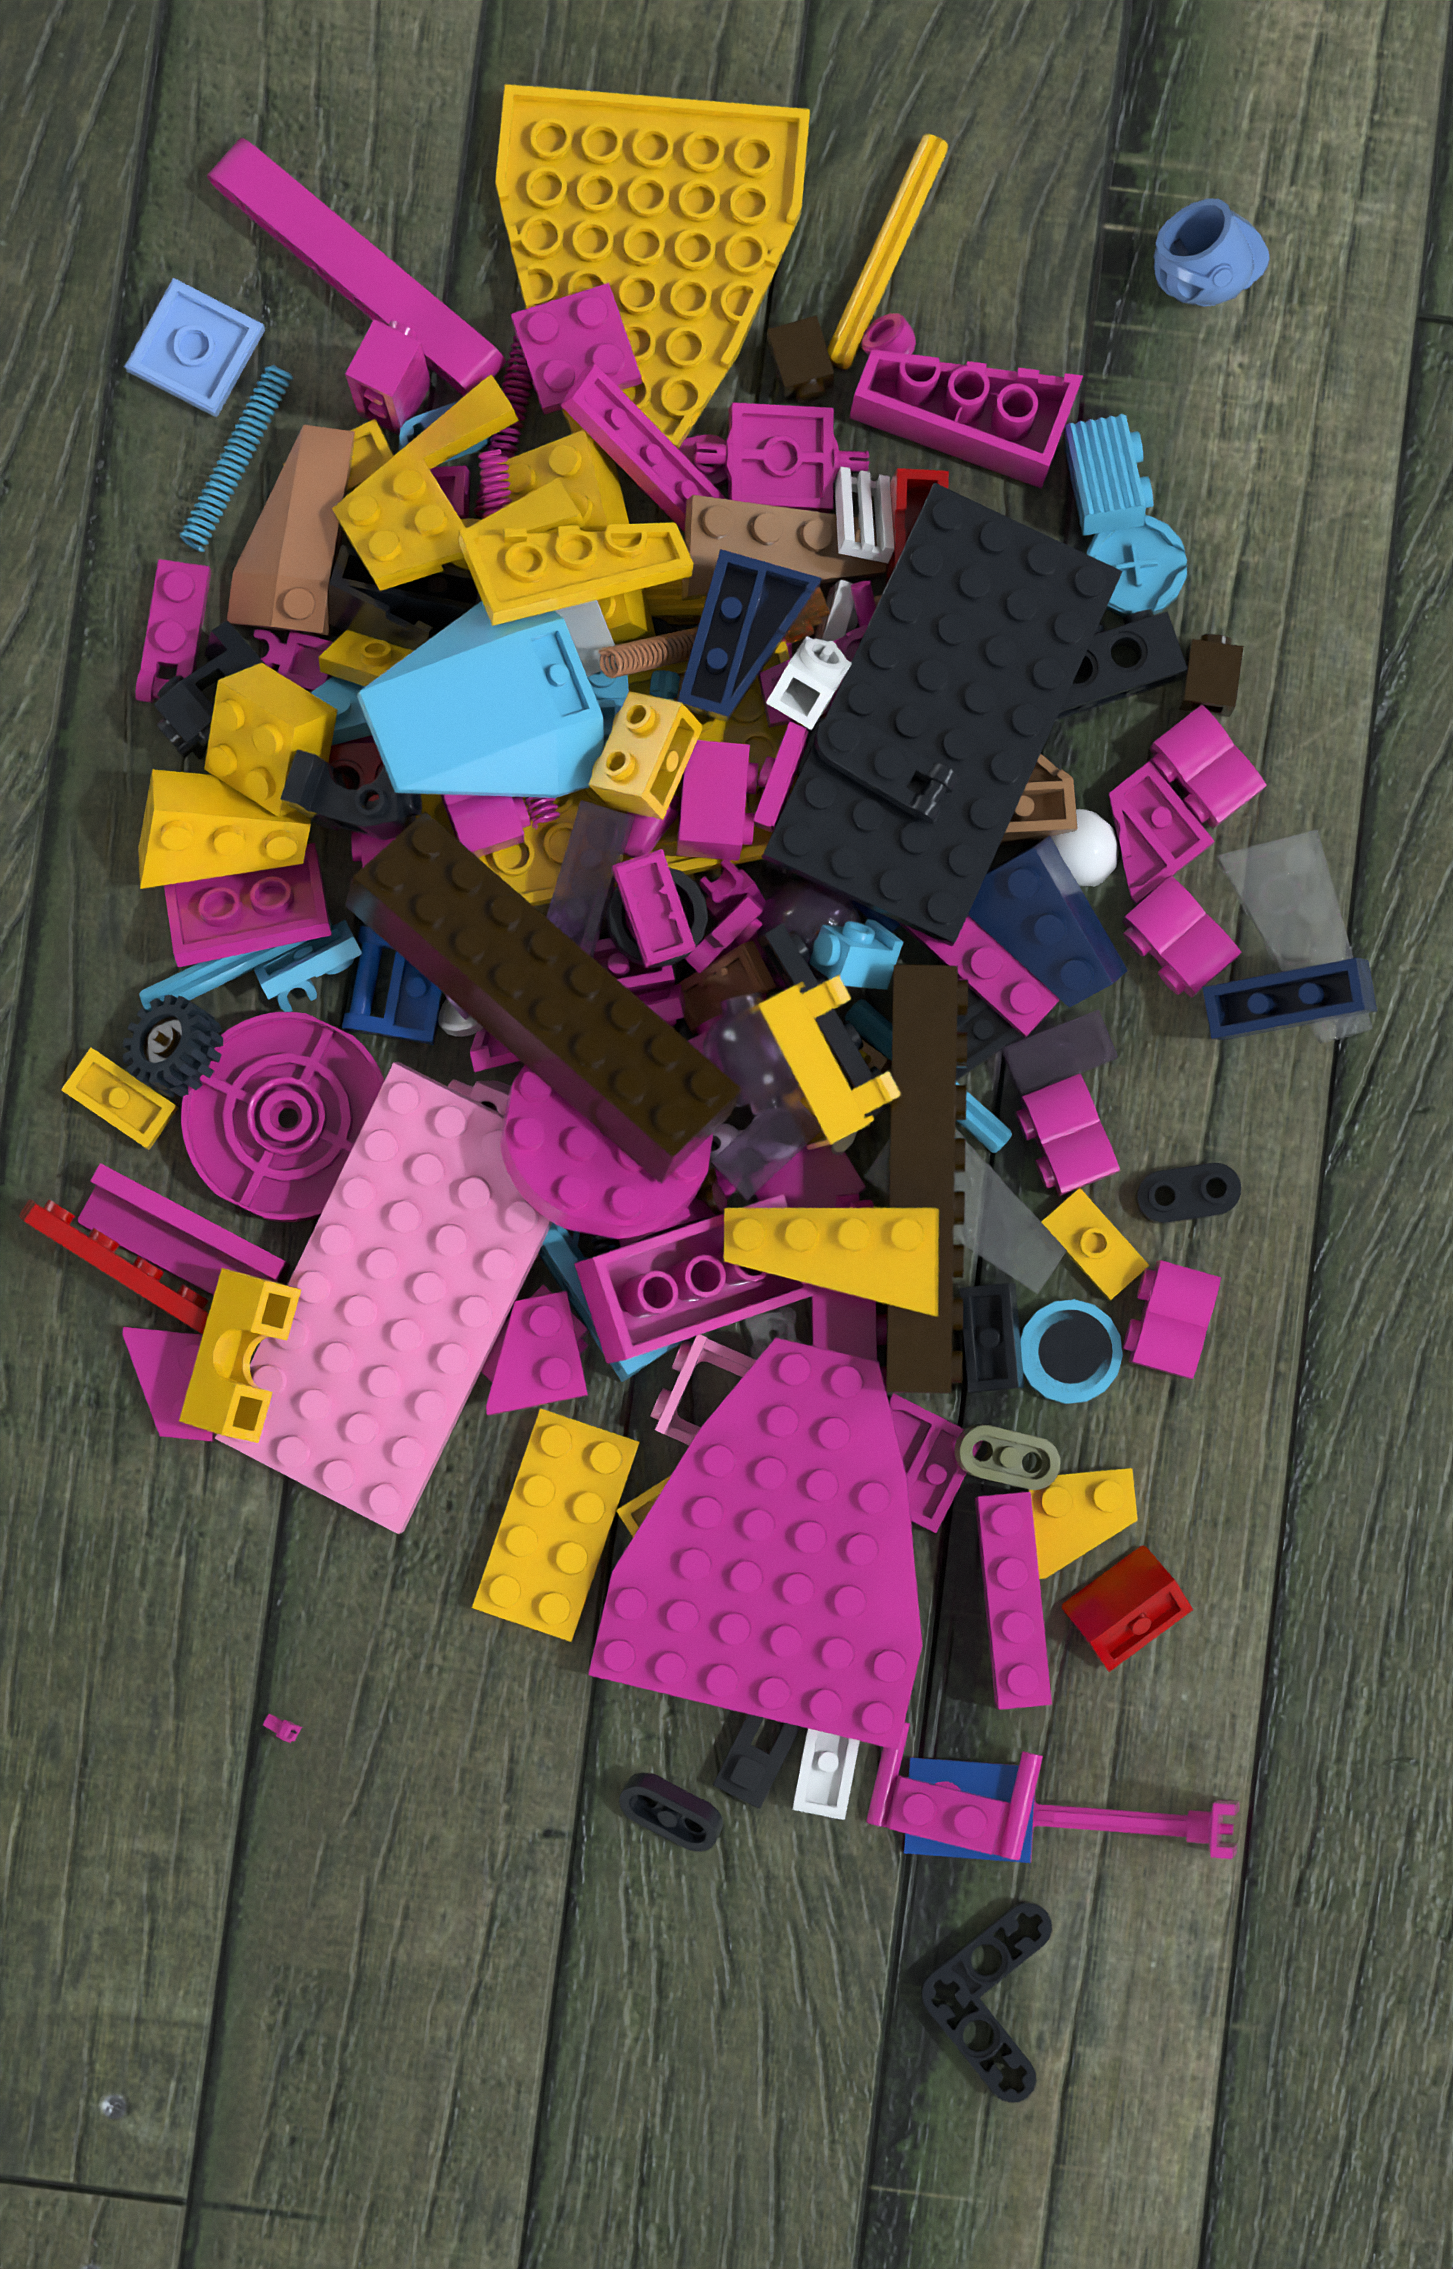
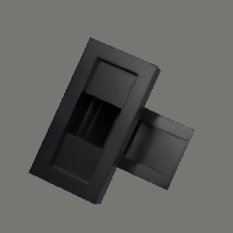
M228 620L211 631L205 651V656L210 662L186 678L178 675L170 679L159 690L158 697L160 699L154 704L163 717L156 725L176 747L183 758L192 752L200 760L203 758L204 752L208 747L214 706L201 691L218 682L219 679L259 663L265 664Z
M298 749L280 800L319 826L336 831L342 828L381 840L396 838L416 820V816H419L422 811L421 794L395 793L385 766H383L382 771L374 782L362 786L359 790H352L354 781L316 754ZM379 795V799L369 801L372 796Z

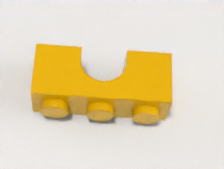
M221 1269L179 1418L180 1422L223 1436L259 1443L273 1392L258 1387L252 1380L250 1373L251 1357L256 1346L268 1337L288 1340L301 1289L237 1271Z

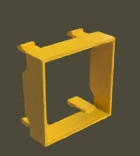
M839 975L803 994L799 991V989L805 987L804 983L801 982L739 1014L750 1039L808 1150L831 1145L869 1125L868 1123L874 1119L872 1115L865 1117L864 1114L901 1096L889 1071L851 1090L814 1018L851 999Z

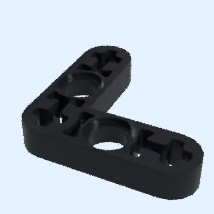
M1030 1901L1019 1902L1010 1907L930 1972L924 1979L921 1987L922 2000L930 2014L990 2090L999 2099L1009 2103L1021 2102L1031 2095L1037 2082L1036 2072L1029 2059L980 1997L1036 1953L1050 1939L1052 1921L1047 1911L1039 1904ZM1024 1912L1029 1918L1038 1914L1041 1921L1038 1922L1036 1927L1040 1934L1033 1940L1027 1935L1017 1939L1013 1945L1021 1950V1952L1014 1958H1011L1006 1945L993 1934L1003 1927L1004 1933L1008 1937L1019 1927L1015 1919L1018 1914ZM985 1944L995 1946L1000 1951L1002 1958L998 1970L989 1975L978 1973L971 1964L974 1950ZM940 1979L946 1985L953 1981L959 1985L954 1995L964 2009L971 2000L977 2006V2009L962 2015L954 2028L950 2027L946 2022L947 2019L956 2016L949 2005L944 2001L935 2005L931 2001L936 1995L933 1984ZM974 2020L986 2021L993 2028V2041L983 2050L970 2049L963 2039L965 2027ZM1003 2043H1006L1011 2049L1001 2054L1007 2064L1013 2069L1021 2065L1026 2070L1021 2075L1024 2086L1017 2091L1012 2086H1007L1004 2089L999 2087L998 2083L1002 2081L1003 2075L993 2061L987 2070L980 2065L981 2061L994 2056Z

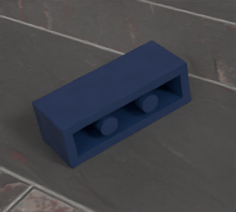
M1351 958L1202 987L1211 1039L1229 1040L1377 1012L1369 961L1361 958Z

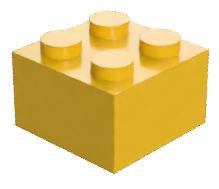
M263 663L219 679L204 770L278 817L295 811L294 808L280 800L296 751L298 749L316 754L328 763L338 710Z

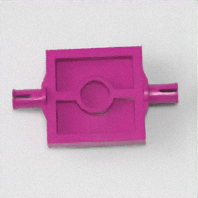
M732 402L729 407V434L725 444L695 442L693 461L694 464L724 465L728 478V500L830 513L833 509V483L840 467L850 468L851 472H860V470L868 472L869 461L867 460L869 459V452L843 451L838 449L833 433L834 408Z

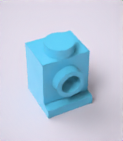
M866 920L865 925L848 921L845 922L844 927L822 925L819 935L815 940L809 964L829 979L839 975L844 986L887 990L903 941L875 920Z

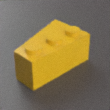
M152 769L138 848L140 889L303 864L311 820L297 810L278 817L214 775Z

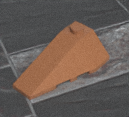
M303 425L233 571L227 620L230 624L286 632L295 631L302 634L324 637L330 636L329 583L341 548L343 529L332 508L348 495L347 489L351 472L355 431Z

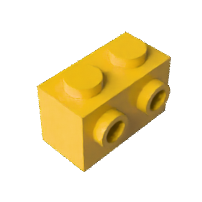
M629 691L621 710L614 717L612 731L603 752L593 765L592 777L588 785L610 808L663 820L703 726L682 702Z

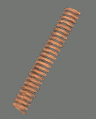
M698 627L602 648L599 650V654H601L600 668L607 677L616 678L689 661Z

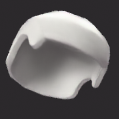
M1076 809L1078 829L1074 832L1051 836L1078 885L1094 887L1101 884L1116 869L1120 847L1115 830L1095 812Z

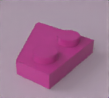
M1150 761L1113 789L1108 795L1129 894L1135 906L1151 894L1171 875L1174 876L1215 842Z
M123 1327V1337L159 1436L214 1442L215 1433L179 1421L203 1335Z

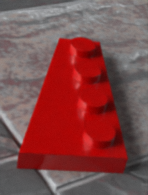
M29 1199L19 1215L24 1222L199 1333H204L209 1315L204 1310V1307L209 1300L184 1284L180 1286L177 1292L159 1281L165 1272L137 1256L133 1264L115 1253L120 1245L119 1243L94 1227L89 1235H86L70 1225L75 1215L48 1199L44 1207Z

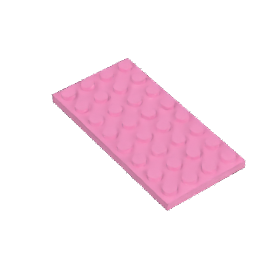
M400 1062L392 1064L287 1285L301 1289L288 1340L273 1337L262 1340L250 1363V1373L254 1383L262 1389L273 1392L259 1443L217 1434L215 1439L397 1534L404 1532L553 1223L537 1212L523 1198L506 1170L500 1148L504 1115Z

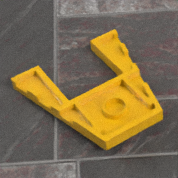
M492 374L486 377L332 508L339 524L380 591L444 571L442 564L464 558L458 543L459 530L478 529L479 535L504 534V528L526 527L527 534L544 533L557 529L558 526L569 524L571 526H579V528L585 526L581 513L558 478L468 528L464 526L430 469L519 421L514 408Z

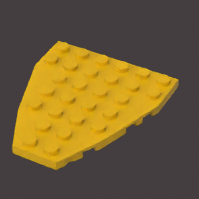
M505 84L495 182L525 308L528 309L609 283L642 379V384L623 389L622 391L679 449L738 357L800 218L810 109ZM562 409L572 434L584 430L565 409Z

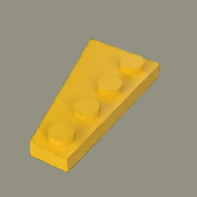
M676 522L608 525L606 531L591 532L582 531L579 529V526H558L557 533L527 534L526 527L504 528V534L479 535L478 529L459 530L458 537L459 546L492 626L691 577L694 566Z

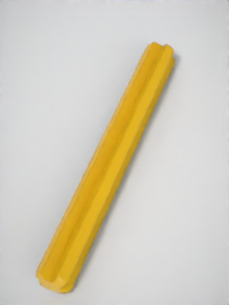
M925 134L922 137L833 334L827 351L831 364L837 368L845 370L850 368L862 342L863 335L872 320L939 171L948 148V143L940 137L932 134Z

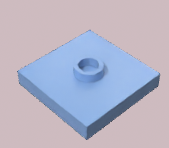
M173 278L129 357L125 369L127 372L217 418L264 333L265 327L264 324Z

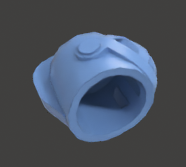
M1204 199L1192 203L1166 221L1158 233L1153 256L1156 280L1165 293L1183 303L1200 306H1213L1236 298L1242 290L1249 288L1265 272L1270 258L1268 248L1258 231L1249 221L1232 211L1228 204L1220 199Z

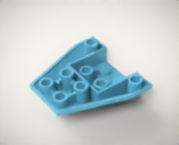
M481 601L356 694L395 793L557 798L590 787L588 784L592 777L593 765L604 749L603 714L565 620L556 611L492 626L484 604Z

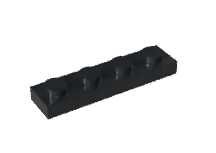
M781 924L757 939L786 989L803 982L805 987L799 989L800 993L803 994L826 982L825 978L821 975L815 978L805 962V959L810 955L805 943L795 930L788 932L785 926ZM834 1009L814 1018L851 1090L882 1075L876 1066L870 1069L859 1052L864 1047L863 1042L854 1026L848 1020L842 1023ZM887 1102L864 1114V1116L872 1115L874 1117L891 1107V1104Z

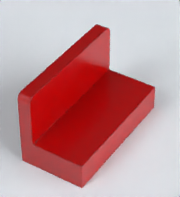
M1145 1545L1137 1548L1061 1606L1064 1613L1084 1636L1108 1672L1112 1671L1193 1611L1175 1579Z

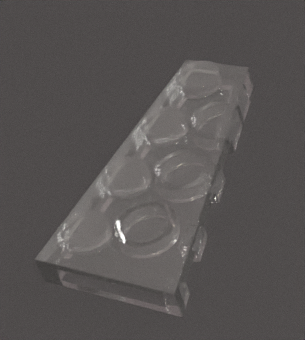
M1318 829L1221 854L1216 857L1217 863L1224 875L1226 874L1238 894V900L1247 916L1251 917L1264 940V946L1272 960L1276 961L1281 972L1353 958ZM1369 1013L1309 1024L1320 1044L1368 1032L1373 1029Z
M955 1128V1138H964ZM891 1138L864 1176V1180L890 1196ZM966 1140L965 1173H955L954 1191H965L964 1225H954V1240L964 1244L966 1248L1038 1295L1067 1250Z

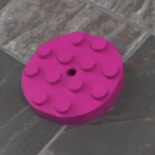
M275 1012L252 1017L238 1023L220 1035L223 1037V1046L215 1047V1050L222 1054L219 1063L211 1061L208 1066L214 1070V1073L210 1078L202 1075L199 1079L203 1086L197 1090L188 1086L189 1094L183 1096L181 1125L186 1150L199 1176L220 1198L268 1221L300 1222L319 1218L382 1088L385 1078L372 1055L353 1035L309 1014ZM285 1109L295 1110L298 1114L297 1124L292 1128L282 1127L278 1119L279 1114Z
M524 1065L515 1078L507 1098L500 1148L506 1170L513 1184L523 1198L537 1212L564 1229L621 1239L654 1231L672 1221L688 1207L708 1172L713 1133L660 1184L527 1065Z

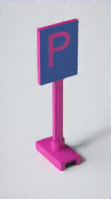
M911 1757L909 1778L1011 1803L1019 1765ZM1034 1794L1020 1860L1008 1859L995 1854L991 1855L905 1833L904 1853L1031 1863L1034 1827L1045 1826L1187 1837V1842L1209 1844L1210 1858L1233 1859L1237 1854V1843L1222 1842V1834L1233 1835L1234 1824L1223 1823V1815L1235 1816L1239 1812L1240 1801L1218 1799L1213 1803L1212 1812L1189 1810L1188 1815L1044 1805L1036 1802Z

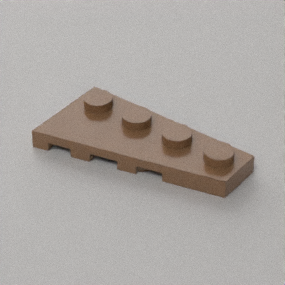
M692 495L686 500L684 543L694 566L692 576L683 578L682 601L699 599L702 596L708 595L720 549L822 578L820 584L838 582L839 580L846 581L879 577L886 572V563L838 553L836 514ZM853 517L855 542L861 543L858 517ZM873 520L875 542L874 546H877L876 523L875 520Z

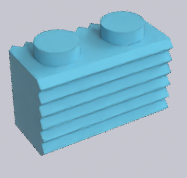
M1123 414L1117 417L1110 416L1106 419L1100 417L1096 421L1090 419L1087 422L1079 421L1076 424L1070 422L1065 425L1064 450L1083 536L1144 526L1146 508L1153 507V493L1149 477H1139L1137 463L1143 462V448L1139 431H1129L1126 415Z

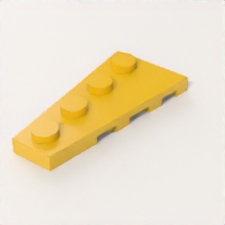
M724 1208L725 1262L938 1316L939 1209Z

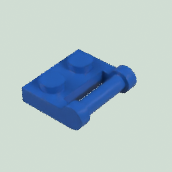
M361 926L357 943L362 944V954L359 958L350 1013H344L341 1029L355 1033L373 1034L434 1045L443 991L397 951L384 1018L370 1016L382 948H394L370 927Z

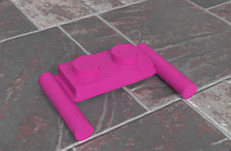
M905 1722L899 1749L883 1747L866 1823L991 1855L995 1854L1008 1859L1020 1860L1043 1756L1022 1751L1011 1803L899 1776V1770L910 1723Z

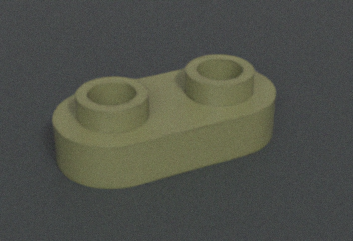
M975 1424L964 1429L955 1443L954 1452L958 1465L966 1473L979 1478L1025 1489L1039 1490L1049 1486L1056 1479L1060 1470L1061 1462L1057 1449L1051 1442L1040 1437L991 1425ZM983 1440L987 1445V1453L982 1459L977 1460L973 1456V1447L978 1441ZM1032 1452L1036 1457V1465L1032 1470L1025 1471L1022 1466L1023 1457L1027 1453Z

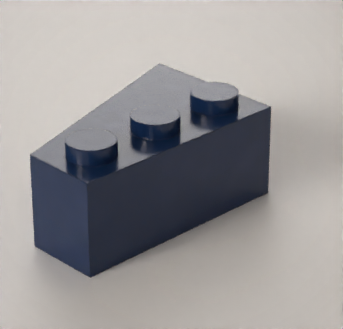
M720 549L677 702H682L692 713L727 722L820 586L822 578Z
M1051 836L1046 837L987 871L968 916L1069 1008L1114 984L1128 971L1073 874L1061 857Z

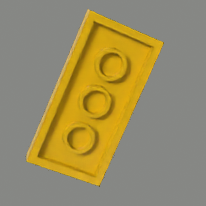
M540 1408L472 1608L572 1642L640 1442Z

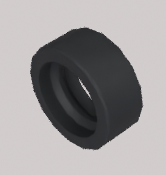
M669 867L677 893L687 907V923L695 946H697L703 938L708 921L706 900L696 882L682 871ZM617 887L611 895L606 911L608 934L620 953L631 962L644 966L636 940L632 937L626 925V910ZM690 953L648 967L671 966L688 957Z

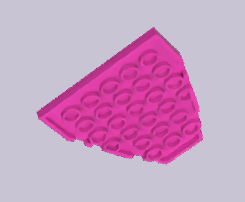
M775 1338L700 1428L612 1571L588 1675L898 1750L923 1641L919 1615L907 1474L899 1448L880 1362Z

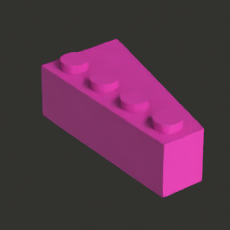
M872 349L855 391L849 418L1042 489L1076 399L1083 375L1065 373L1064 377L1039 374V370L1019 367L1018 371L987 368L986 363L967 361L966 365L940 362L937 357Z

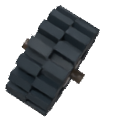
M165 995L164 1002L158 998L150 1001L152 1008L150 1012L142 1008L137 1013L142 1019L138 1025L131 1021L127 1030L133 1033V1037L124 1038L123 1047L130 1052L122 1056L123 1062L129 1065L127 1068L128 1072L137 1080L167 1097L174 1098L175 1093L182 1097L189 1094L188 1086L194 1090L203 1086L199 1079L202 1075L210 1078L214 1073V1070L208 1066L211 1061L218 1063L222 1054L217 1052L215 1047L223 1046V1037L217 1034L222 1029L212 1015L186 998Z

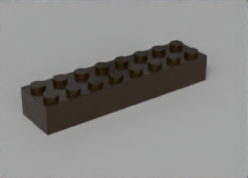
M423 812L353 876L345 906L660 1184L731 1115L742 1091L739 1085L428 813Z
M894 965L892 1079L901 1096L891 1101L890 1208L939 1209L938 1316L888 1304L887 1393L951 1394V1383H962V1351H952V1330L962 1331L963 1297H953V1278H963L964 1244H953L954 1225H964L965 1191H954L955 1173H965L966 1138H955V1120H966L967 1085H956V1068H967V1032H957V1016H967L968 979H958V966Z

